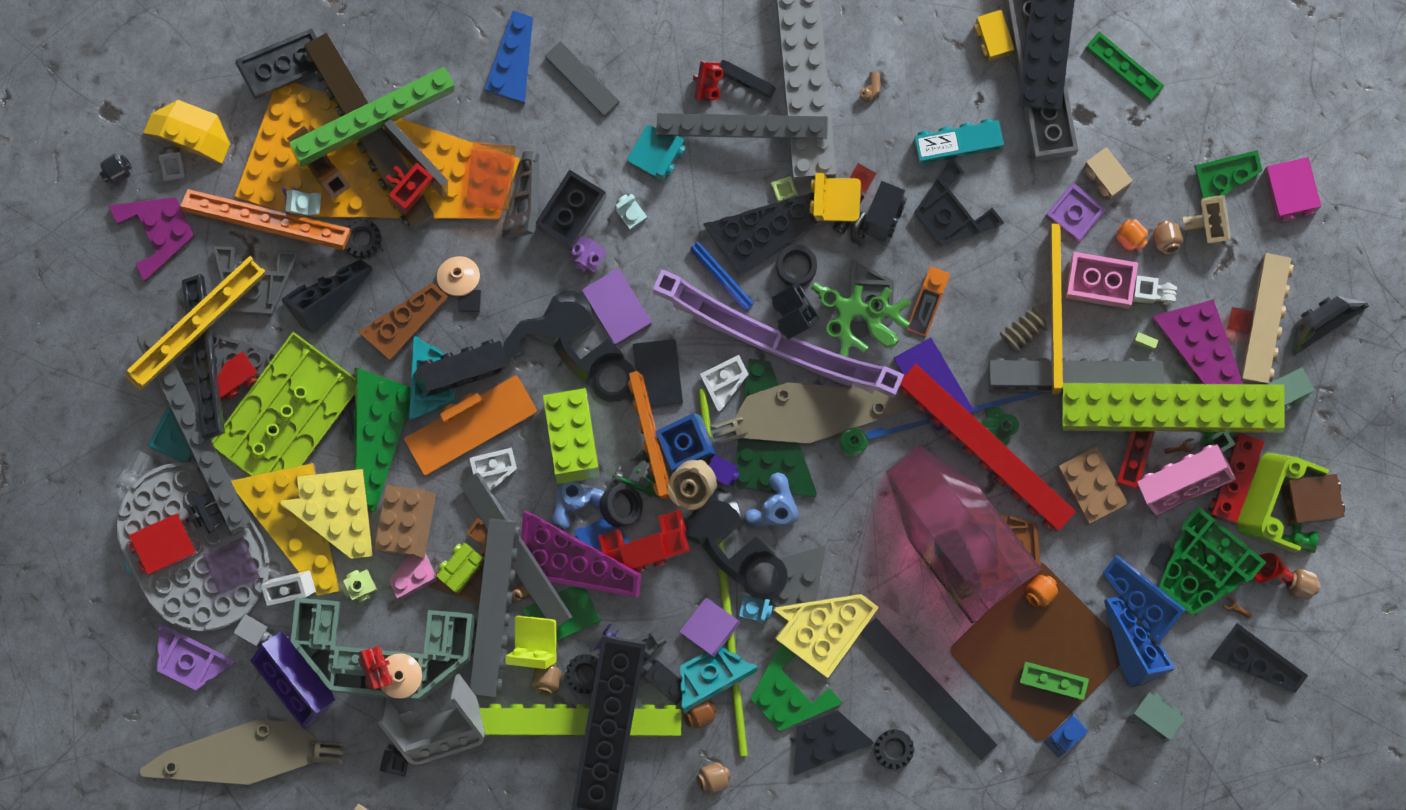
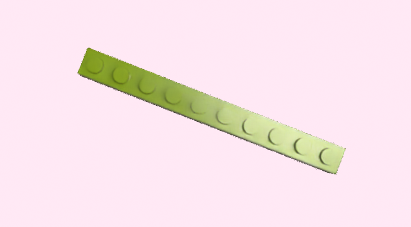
M488 704V708H479L485 736H585L589 705L577 704L576 708H567V704H554V708H545V704H532V708H523V704H510V708H501V704ZM642 705V709H634L630 736L681 737V709H677V705H664V709H655V705Z

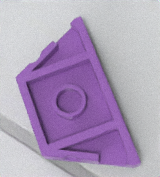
M159 623L158 672L198 691L235 663V660Z

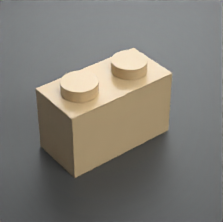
M1107 147L1089 159L1084 165L1085 174L1090 180L1094 179L1101 195L1107 196L1109 200L1130 186L1133 181Z

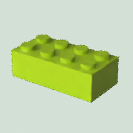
M586 388L543 395L557 484L599 478L600 472Z

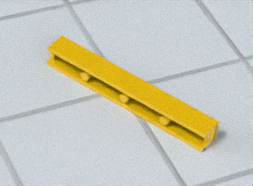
M249 256L126 371L125 377L141 392L264 277L265 270L261 269L253 261V258Z

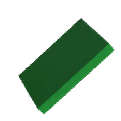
M571 586L558 592L559 597L573 618L556 629V642L601 622L586 588ZM536 603L523 608L527 617L546 619Z

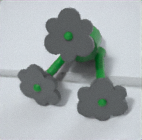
M644 448L638 450L630 459V461L637 459L638 462L643 460L638 466L634 467L633 473L629 478L630 480L622 477L623 473L620 472L621 466L619 465L616 472L612 475L613 478L609 487H613L614 483L618 485L621 481L645 492L650 497L654 495L660 498L659 495H656L653 483L656 482L655 477L647 475L648 462L650 461L646 458L647 454ZM645 479L648 481L646 483V487L648 488H645L634 482H638L639 480Z

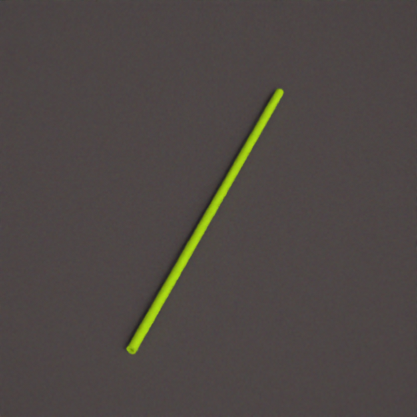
M699 389L700 415L712 441L706 389ZM712 458L706 460V464H707L708 466H709V464H710ZM722 541L718 546L725 553L724 541ZM718 567L722 609L732 615L728 576ZM733 632L726 641L728 652L736 654ZM740 682L731 686L739 757L748 756Z

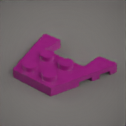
M176 197L109 206L118 225L139 216L156 254L135 263L144 282L148 281L158 269L160 270L173 255H176L195 237Z

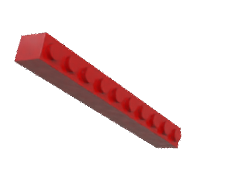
M915 364L903 376L898 392L905 398L910 397L915 402L913 405L921 413L926 412L931 416L929 420L936 427L940 428L942 426L947 431L946 436L954 443L958 441L963 446L962 451L970 458L974 456L979 461L977 464L985 472L990 471L995 476L993 479L1001 487L1006 486L1010 489L1011 492L1009 494L1016 501H1023L1027 505L1026 510L1034 517L1038 515L1043 520L1042 525L1049 531L1054 530L1055 532L1059 531L1076 513L1065 500L921 367Z

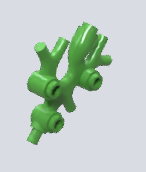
M816 282L811 290L819 295L818 298L822 300L825 306L834 307L837 311V318L831 320L827 324L826 329L830 336L840 339L841 349L839 355L848 357L850 347H856L863 353L869 348L868 345L856 338L850 331L851 321L857 317H861L866 321L870 334L878 343L887 349H893L898 343L899 338H897L896 333L884 326L881 320L883 317H888L906 330L910 322L904 319L900 312L911 305L908 298L906 297L897 304L889 305L887 300L893 291L885 287L879 297H873L869 304H865L861 299L863 286L854 285L853 294L850 298H843L837 290H832L827 286L823 288ZM831 294L835 296V300L833 302H831L829 299ZM878 301L882 303L881 309H878L876 306ZM836 324L840 326L839 332H836L834 329Z

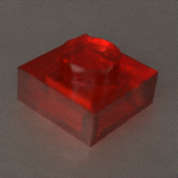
M858 163L849 178L859 179L861 181V191L866 193L877 173Z
M1232 307L1227 329L1249 333L1254 311Z

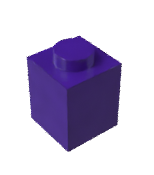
M716 455L713 456L709 467L716 476V482L728 488L731 483L735 485L740 476V473L737 472L738 466Z

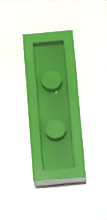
M1025 662L1019 683L1084 700L1089 679Z

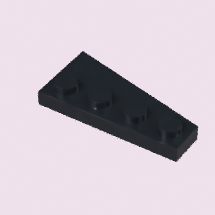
M1238 623L1234 625L1211 656L1212 659L1296 693L1308 677L1306 673Z

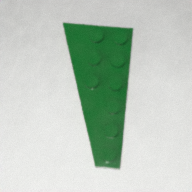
M354 368V375H356V387H354L356 409L354 410L355 456H353V464H355V470L363 469L367 510L376 512L409 410L410 387L366 370Z

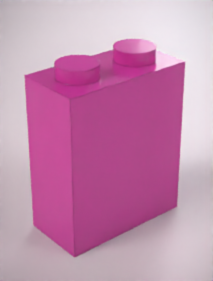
M1309 157L1270 165L1264 169L1276 220L1283 219V221L1295 219L1296 215L1303 214L1304 217L1316 214V211L1321 207V202Z

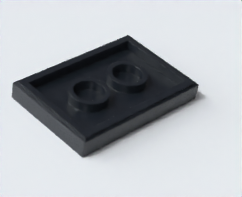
M676 339L633 343L636 371L643 375L650 407L683 404Z

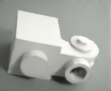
M1136 276L1132 301L1148 304L1161 301L1165 305L1176 302L1177 286L1168 282L1161 286L1158 285L1159 278Z

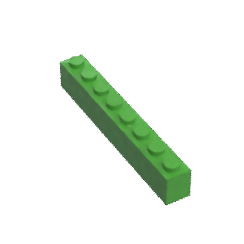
M444 66L289 142L290 149L301 168L384 127V123L389 119L394 122L453 93L455 85Z

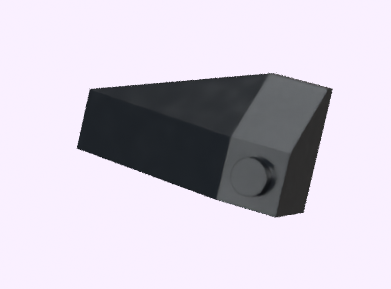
M360 259L338 269L334 276L327 278L322 276L317 279L318 283L309 287H306V284L296 288L281 300L300 326L312 333L329 322L373 269L369 264Z

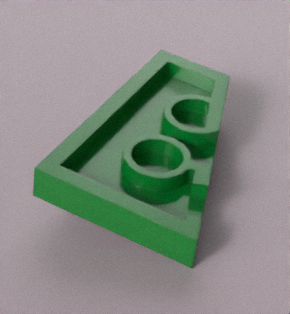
M1258 150L1194 165L1202 199L1225 195L1263 171Z

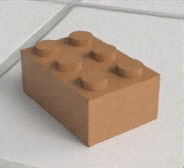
M1098 446L1056 468L1086 526L1124 508L1128 504Z
M386 485L375 550L387 554L425 559L436 494L422 489Z

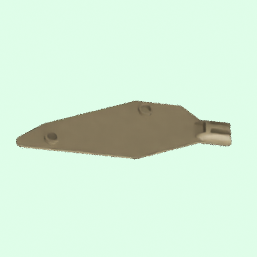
M787 382L747 396L735 418L712 425L710 428L712 431L731 424L730 428L713 434L714 439L734 433V436L717 441V447L741 438L810 444L842 433L849 428H857L906 411L910 408V403L905 399L897 396L892 398L876 390L872 394L863 389ZM876 405H880L882 407L881 412H877L875 410Z
M256 719L168 750L140 769V775L148 778L251 785L312 763L341 764V759L325 758L322 756L341 757L343 751L323 747L343 748L344 743L318 741L297 722ZM175 765V770L170 772L169 767Z

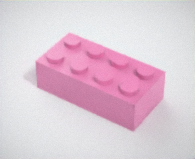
M1209 445L1204 447L1202 452L1195 455H1187L1176 464L1165 465L1161 471L1155 474H1146L1142 477V480L1137 482L1147 505L1158 516L1236 478L1219 446Z

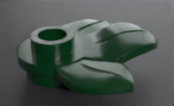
M999 407L987 408L986 415L988 419L980 423L1005 446L1008 445L1010 436L1014 435L1019 429L1018 419L1011 414H1006ZM1006 421L1011 422L1009 429L1004 427Z

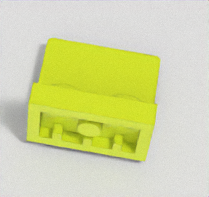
M516 616L515 649L505 656L506 664L546 669L557 662L556 620Z

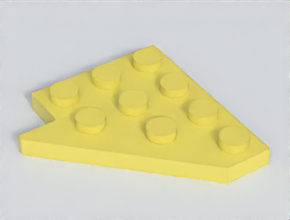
M363 469L298 476L299 498L282 500L281 504L349 558L373 556Z
M862 594L775 607L773 611L787 620L775 639L828 678L879 607Z

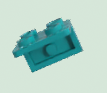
M647 125L630 152L628 162L664 181L666 176L670 177L674 171L675 165L673 164L677 157L680 159L685 152L684 139L676 136L675 139L671 136H657L656 128Z

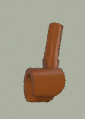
M1188 438L1178 446L1164 449L1165 454L1182 450L1189 453L1195 450L1196 447L1190 449L1187 446V442H1191L1194 439Z
M1227 596V599L1233 602V606L1228 607L1223 604L1225 610H1235L1248 618L1252 616V613L1237 605L1233 597Z

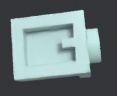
M288 190L286 212L302 216L318 215L321 207V194Z
M632 194L629 196L624 195L616 201L615 211L629 230H632L647 219V216Z

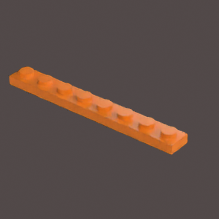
M189 189L180 205L181 211L339 250L345 249L351 235L350 228Z

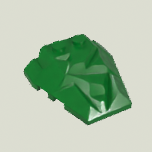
M1197 506L1183 523L1181 533L1159 588L1190 614L1194 615L1253 579L1266 561Z

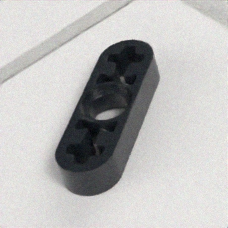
M721 60L720 68L724 70L723 76L766 98L773 96L776 90L775 86L728 61Z

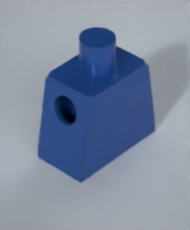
M1072 714L1043 742L1059 758L1076 744L1089 729L1075 714Z

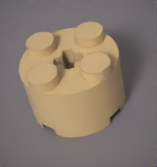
M686 461L671 475L667 488L668 494L676 505L685 507L688 510L698 509L708 501V498L712 496L717 488L716 476L705 461Z

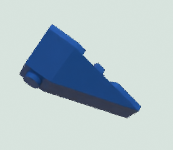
M1121 597L1104 600L1120 666L1131 687L1145 685L1173 671L1175 667L1165 649L1160 644L1157 646L1149 637L1151 635L1148 629L1144 630L1137 623V616Z

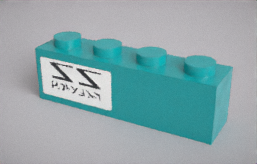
M990 118L980 121L981 124L972 125L969 122L959 125L960 128L951 129L948 126L938 129L939 132L930 133L927 130L917 133L918 136H915L913 141L918 165L950 160L952 157L955 159L1002 150L1004 142L999 120L993 121Z

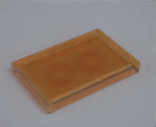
M473 142L466 206L509 211L516 146Z

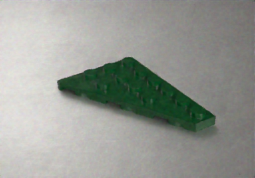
M749 358L747 368L749 375L746 378L743 402L749 395L779 386L770 361ZM738 439L735 465L739 468L737 472L740 473L736 484H732V487L776 493L770 487L769 479L772 474L782 473L788 479L791 495L816 498L817 492L799 443Z

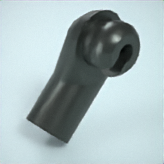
M860 212L859 220L851 224L850 240L858 245H861L865 239V235L860 233L867 216L864 212Z

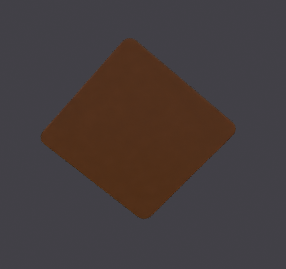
M1040 563V567L1026 572L951 647L952 656L1038 741L1046 739L1120 665L1112 631L1044 563ZM1038 575L1051 576L1057 583L1058 594L1046 607H1034L1026 599L1025 589ZM1029 662L1088 678L1089 682L1084 700L1020 684L1024 663Z

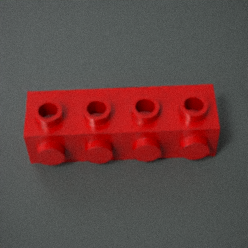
M1243 433L1232 437L1235 445L1229 448L1232 450L1230 457H1226L1236 479L1216 488L1215 490H1218L1216 498L1212 497L1208 507L1212 518L1232 525L1238 522L1265 442Z

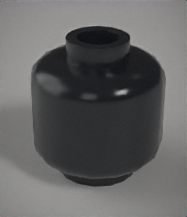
M114 153L101 162L100 167L102 171L99 174L106 183L110 181L112 184L118 185L131 176V169L133 167L124 154Z

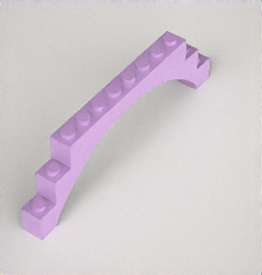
M663 269L654 285L653 294L673 302V307L693 315L694 321L848 388H852L854 385L872 394L876 390L894 398L904 374L886 366H878L845 357L794 337L787 340L786 336H783L780 331L724 305L693 287L681 277Z

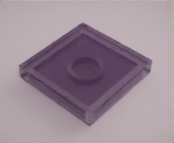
M243 537L202 554L219 595L260 578Z

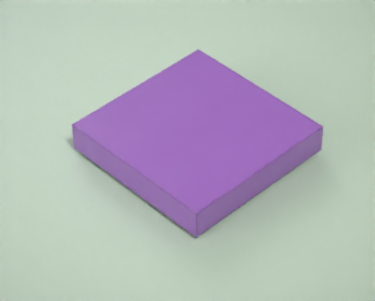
M1072 182L1045 217L1054 224H1059L1060 229L1079 243L1106 209Z
M705 598L680 630V633L715 657L739 626L740 622L711 600Z

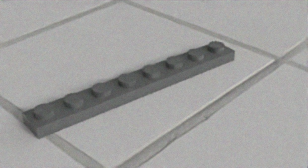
M657 113L656 135L827 139L828 117Z

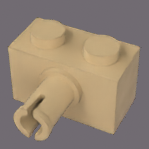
M1225 195L1203 198L1201 200L1202 215L1183 217V223H1189L1184 225L1185 231L1204 227L1207 243L1227 241L1231 238Z

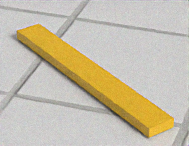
M1052 224L1050 228L1052 395H1060L1063 388L1060 225Z

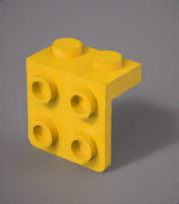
M815 173V180L812 179L811 192L815 193L814 201L810 202V213L813 214L816 221H858L860 218L861 181L852 178H826L824 173Z

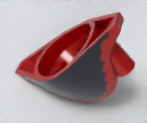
M1275 553L1259 555L1266 563L1253 577L1256 581L1268 585H1280L1293 580L1294 575L1290 573L1287 565Z

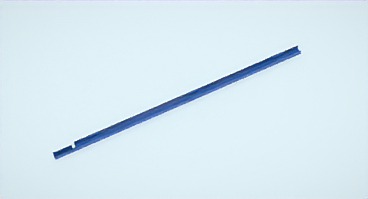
M1027 392L972 408L976 412L1044 393ZM928 419L886 430L881 427L866 431L869 440L930 424Z

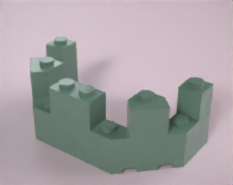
M295 598L291 643L318 674L329 690L334 693L355 694L361 697L422 701L431 692H437L455 675L459 674L458 670L470 661L472 641H474L476 618L473 614L428 610L423 654L382 650L384 659L394 654L411 656L418 662L422 671L421 684L414 694L400 699L390 697L381 688L375 690L367 688L365 671L358 662L360 657L358 652L367 649L336 646L341 602ZM401 671L396 672L395 678L397 680L402 679L403 673Z

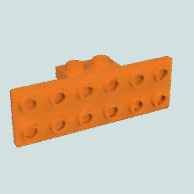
M517 375L481 395L471 392L461 398L462 402L456 405L454 403L447 405L442 409L441 418L404 438L425 476L537 413L535 405Z

